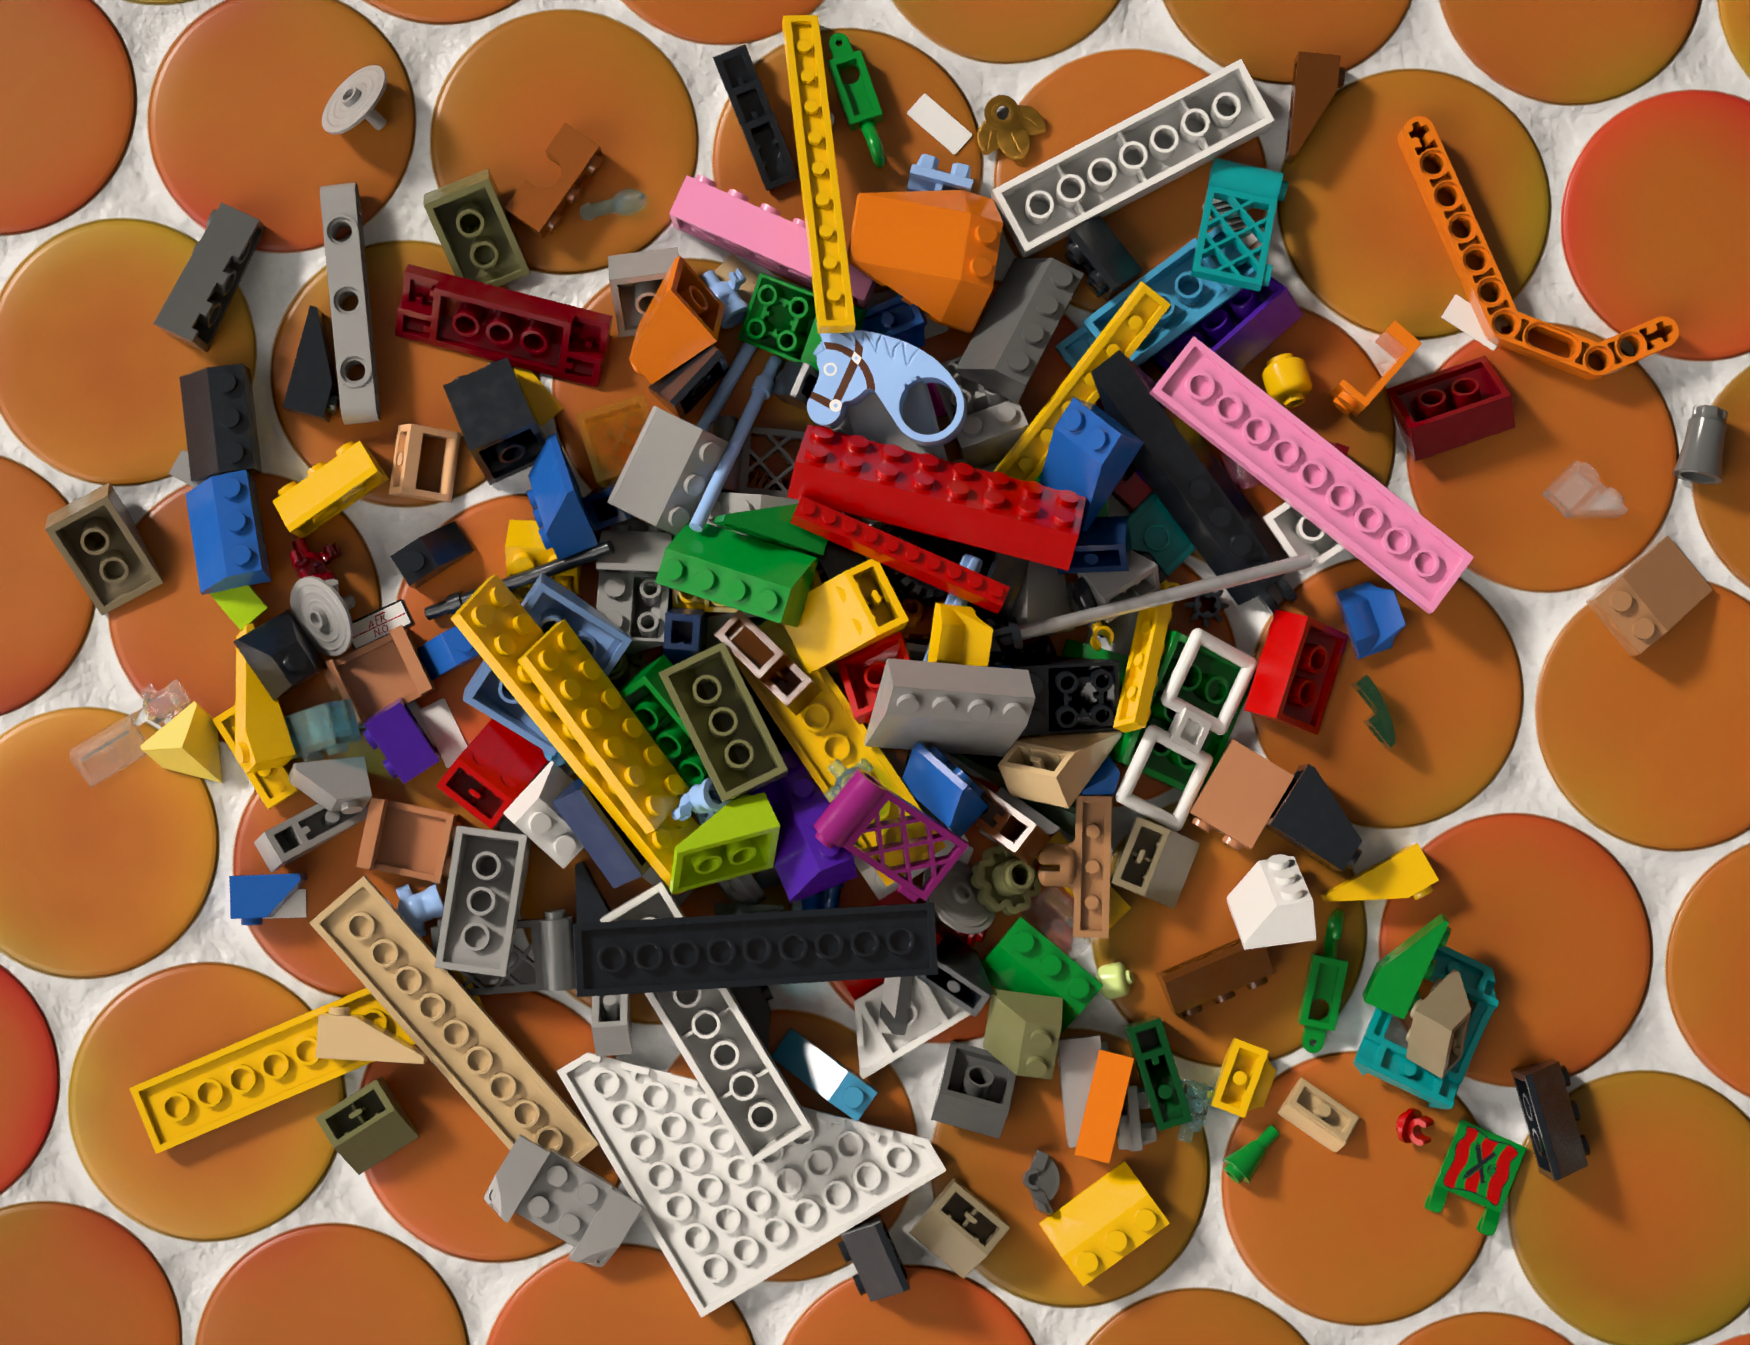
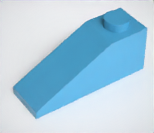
M793 1028L789 1030L771 1056L780 1065L856 1122L878 1093L877 1088L866 1080H862L859 1075Z

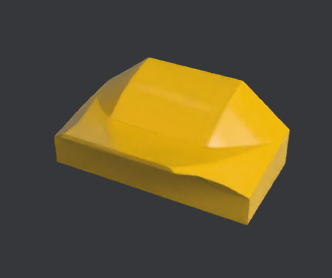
M935 602L927 662L988 667L993 628L977 617L973 607Z
M1234 1038L1216 1080L1210 1105L1245 1118L1248 1111L1264 1107L1277 1072L1268 1059L1269 1051Z

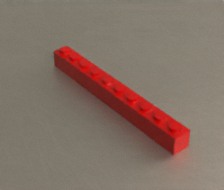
M801 496L790 521L795 526L996 614L1002 608L1010 589L1007 585L804 496Z

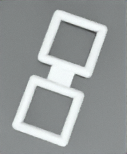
M1200 628L1192 630L1161 696V703L1176 712L1168 731L1156 725H1150L1146 728L1116 793L1117 802L1173 831L1182 829L1213 762L1212 756L1201 750L1209 731L1218 735H1224L1227 732L1256 670L1257 661L1253 657ZM1201 645L1241 667L1218 718L1177 697ZM1156 742L1196 763L1173 814L1132 794Z

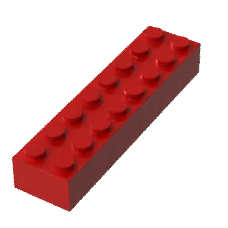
M809 424L807 425L795 460L787 495L788 498L800 500L801 496H804L834 510L1069 571L1079 537L1086 497L1077 495L1070 490H1057L1045 487L1035 481H1022L1008 477L1001 472H988L973 468L966 463H954L938 459L932 454H919L904 450L894 444L885 445L867 440L860 435L851 436L835 432L825 426H812Z

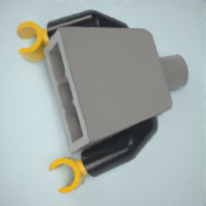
M1131 549L1129 571L1078 573V580L1075 582L1077 605L1080 611L1180 585L1174 582L1169 583L1166 580L1168 575L1150 552ZM1119 616L1104 619V621L1109 623ZM1101 621L1086 624L1087 626L1091 625L1094 631L1090 641L1094 650L1100 651L1101 649L1100 641L1097 639L1099 635L1105 636L1111 646L1114 640V633L1111 628L1103 626Z

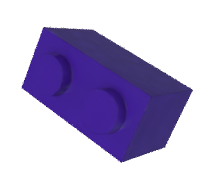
M402 697L365 720L364 725L367 730L363 734L374 750L378 747L387 758L382 762L393 779L399 776L404 784L440 761V754Z

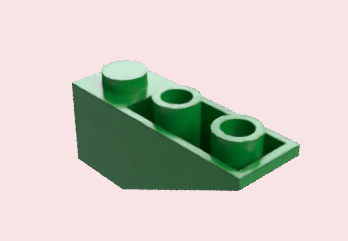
M1438 915L1376 963L1362 993L1365 1003L1405 1019L1408 1011H1411L1414 1004L1421 998V992H1418L1422 980H1429L1434 971L1436 960L1433 957L1438 946L1443 948L1450 936L1451 928L1447 927L1449 921L1445 915Z

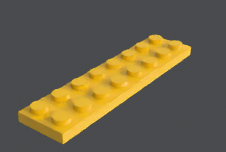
M767 620L758 628L822 690L797 716L728 649L733 661L829 803L833 801L857 768H861L875 777L886 788L921 810L879 747L865 746L864 740L867 729L863 723L859 725L854 719L849 702L824 667L808 675L783 624ZM888 800L879 812L880 821L899 818L898 806ZM924 823L906 824L908 839L926 836ZM900 826L881 830L883 844L902 841ZM932 829V834H937V832ZM875 831L862 833L856 841L860 848L877 846ZM943 841L933 843L934 854L946 847ZM927 844L909 848L910 862L929 859ZM903 849L885 852V864L889 867L904 864ZM875 869L886 887L895 882Z

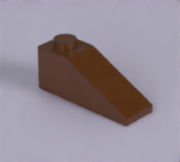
M1299 51L1294 59L1284 163H1292L1338 88H1343L1345 67H1340L1341 55Z
M962 770L984 791L980 798L989 806L973 824L1030 866L1051 837L1036 823Z

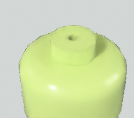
M1121 962L1103 965L1099 967L1096 974V980L1103 985L1099 992L1108 1000L1128 995L1130 993V984L1134 983L1132 971H1126L1124 964Z

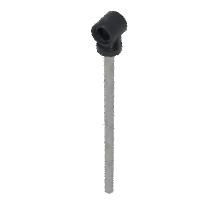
M1309 553L1022 626L1018 625L1015 617L1005 619V626L998 628L994 619H981L993 628L988 665L1001 661L1006 656L1005 648L1011 647L1013 653L1023 651V640L1309 568L1312 567V560Z

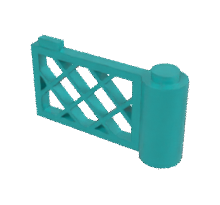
M1214 157L1207 183V193L1191 277L1260 292L1262 285L1269 286L1273 265L1266 264L1276 205L1277 200L1284 201L1288 187V181L1282 180V172ZM1213 199L1228 202L1232 210L1220 215L1212 205ZM1251 208L1266 210L1267 216L1255 223L1246 211ZM1239 216L1247 227L1235 233L1226 221ZM1219 226L1227 238L1215 243L1207 231ZM1253 233L1261 243V246L1250 251L1241 239ZM1234 244L1242 256L1229 261L1221 249ZM1213 254L1222 266L1217 269L1200 266L1201 260ZM1248 262L1256 272L1255 278L1241 275L1236 267Z

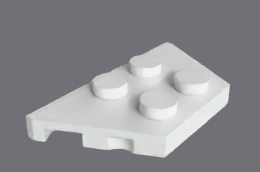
M917 976L913 978L905 1035L878 1032L884 983L856 999L854 1005L859 1071L862 1080L971 1014L918 979Z

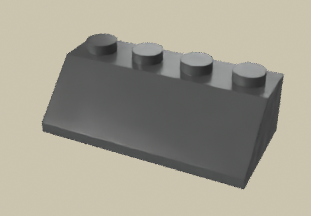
M1014 258L955 372L1018 403L1063 318L1084 273L1054 258Z

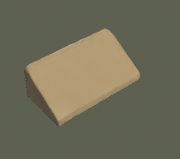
M1302 1077L1298 1080L1278 1111L1281 1117L1333 1152L1339 1151L1346 1145L1360 1119L1359 1116Z

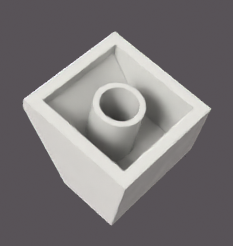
M1287 502L1263 517L1289 558L1309 553L1312 567L1298 570L1302 576L1344 549L1342 545Z
M551 761L503 814L564 869L584 846L552 803L574 781Z

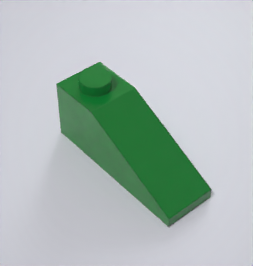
M798 504L716 516L714 524L813 557L823 556L828 541L821 536L790 523Z

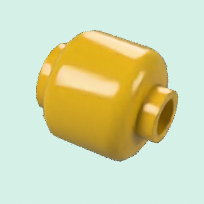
M1291 353L1280 354L1268 360L1266 363L1267 367L1261 374L1267 394L1279 404H1284L1285 408H1293L1305 402L1304 397L1313 388L1304 360L1299 357H1293Z

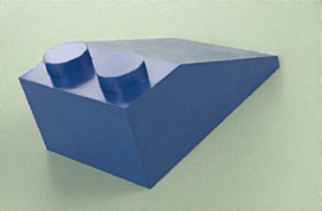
M1073 397L1054 428L1039 483L1042 486L1057 490H1070L1077 495L1086 497L1080 529L1087 532L1144 442L1097 405Z

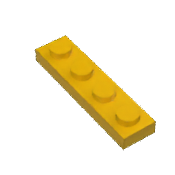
M1173 602L1140 610L1138 613L1113 725L1114 729L1123 733L1145 728L1150 718V706L1154 689L1158 683L1157 673L1161 656L1165 650L1164 641L1168 624L1172 618L1171 609Z

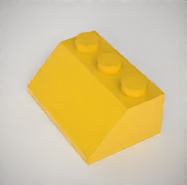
M350 441L344 444L335 452L337 457L327 464L324 461L315 464L306 472L308 477L298 484L292 481L277 492L279 497L273 500V503L290 533L300 538L307 537L389 480L363 442L358 441L354 443Z
M1125 1161L1039 1223L1083 1287L1170 1224Z

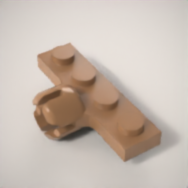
M1079 794L1076 798L1074 842L1069 844L1047 843L1039 853L1040 864L1060 865L1039 866L1038 876L1040 883L1043 886L1068 887L1073 890V937L1109 938L1112 795Z

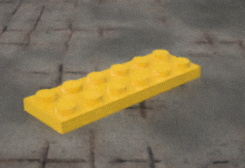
M563 619L551 627L517 661L645 834L653 832L679 805L681 797L688 793L690 789L570 625Z

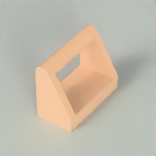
M412 423L398 425L389 494L452 503L461 433ZM423 436L446 439L439 493L415 489Z

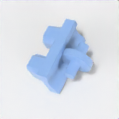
M922 154L917 164H912L906 191L964 190L971 192L973 180L970 179L971 167L969 165L958 162L953 163L949 174L937 170L939 159L935 156Z

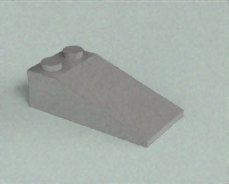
M464 826L456 827L435 968L507 977L532 846V840L527 835Z

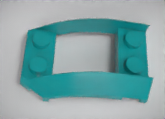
M1438 946L1433 957L1436 960V965L1429 981L1435 983L1439 978L1444 979L1455 969L1460 972L1467 998L1473 1001L1470 1007L1471 1014L1462 1058L1441 1079L1407 1059L1406 1048L1384 1038L1393 1015L1375 1008L1353 1064L1362 1076L1369 1073L1428 1101V1107L1450 1110L1453 1108L1454 1098L1459 1085L1463 1082L1478 1042L1494 1009L1498 1006L1499 1000L1496 999L1494 990L1496 982L1493 968L1447 946L1443 948Z

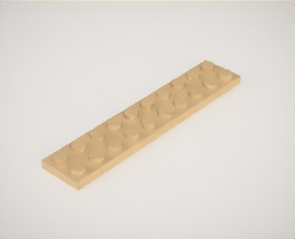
M366 875L310 921L311 926L509 1150H511L521 1134L541 1147L553 1148L578 1163L599 1145L591 1130L452 972L447 969L435 968L436 954Z

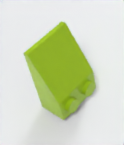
M765 792L755 795H743L736 800L730 801L675 847L669 888L672 894L773 868L780 825Z

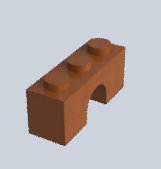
M566 122L545 150L548 158L561 167V176L558 182L550 188L542 189L524 180L505 207L509 216L541 238H544L547 232L551 234L555 232L563 219V216L560 215L568 203L573 205L583 191L580 185L587 175L594 176L603 162V159L600 158L603 154L600 146Z

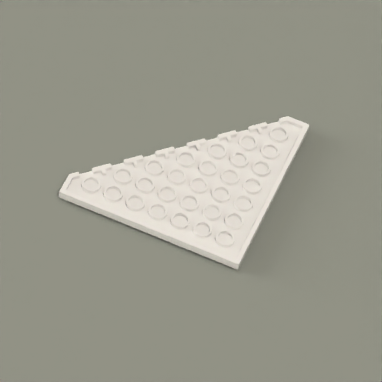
M587 1052L557 1070L561 1080L631 1199L643 1205L640 1212L641 1216L701 1318L947 1171L928 1138L861 1121L856 1122L854 1119L803 1106L801 1107L811 1121L812 1129L750 1167L697 1079L607 1056H596L595 1053Z

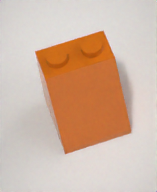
M681 256L674 259L638 325L629 357L633 369L639 375H644L651 384L715 343L718 339L725 305Z

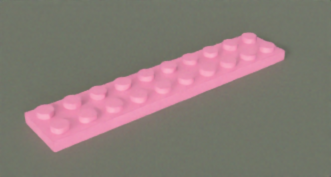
M1193 337L1149 394L1428 614L1434 612L1473 560V555L1196 337Z

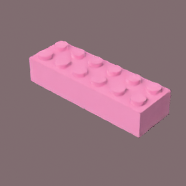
M688 175L686 176L669 213L674 228L813 289L805 221L794 218L793 222L780 217L781 212L772 206L761 204V207H757L748 203L749 198L736 190L729 189L728 193L715 188L716 183L707 177L697 175L696 179ZM848 263L853 304L866 309L877 286V282Z

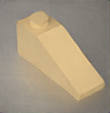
M329 1007V1013L319 1014L316 1058L425 1064L429 1060L419 1048L362 1015L351 1014V1008Z

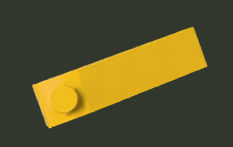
M253 623L246 624L243 630L236 636V639L255 629ZM236 647V744L234 747L236 759L239 764H243L245 774L285 766L296 753L278 699L273 700Z

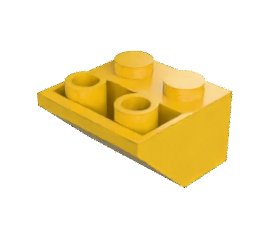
M509 520L505 543L507 577L557 559L553 548L546 550L536 521ZM581 566L550 577L580 597ZM534 583L511 592L518 601H523Z

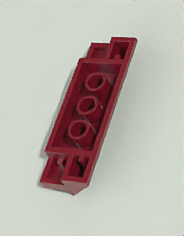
M408 264L404 271L402 300L397 308L395 336L492 361H499L508 357L512 366L598 388L612 338L610 332L613 316Z

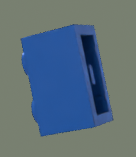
M919 742L914 745L902 782L910 794L955 834L962 837L989 807L980 798L984 791L960 768L951 763L935 746L932 745L927 750Z

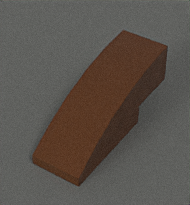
M738 610L714 634L721 642L724 641L726 647L796 716L822 691L742 611Z

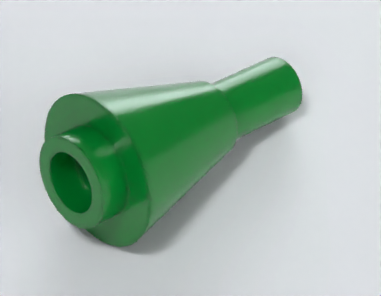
M1269 1125L1255 1141L1249 1142L1223 1159L1226 1167L1223 1169L1224 1172L1237 1184H1240L1242 1181L1250 1184L1266 1154L1267 1148L1280 1136V1133L1273 1126Z

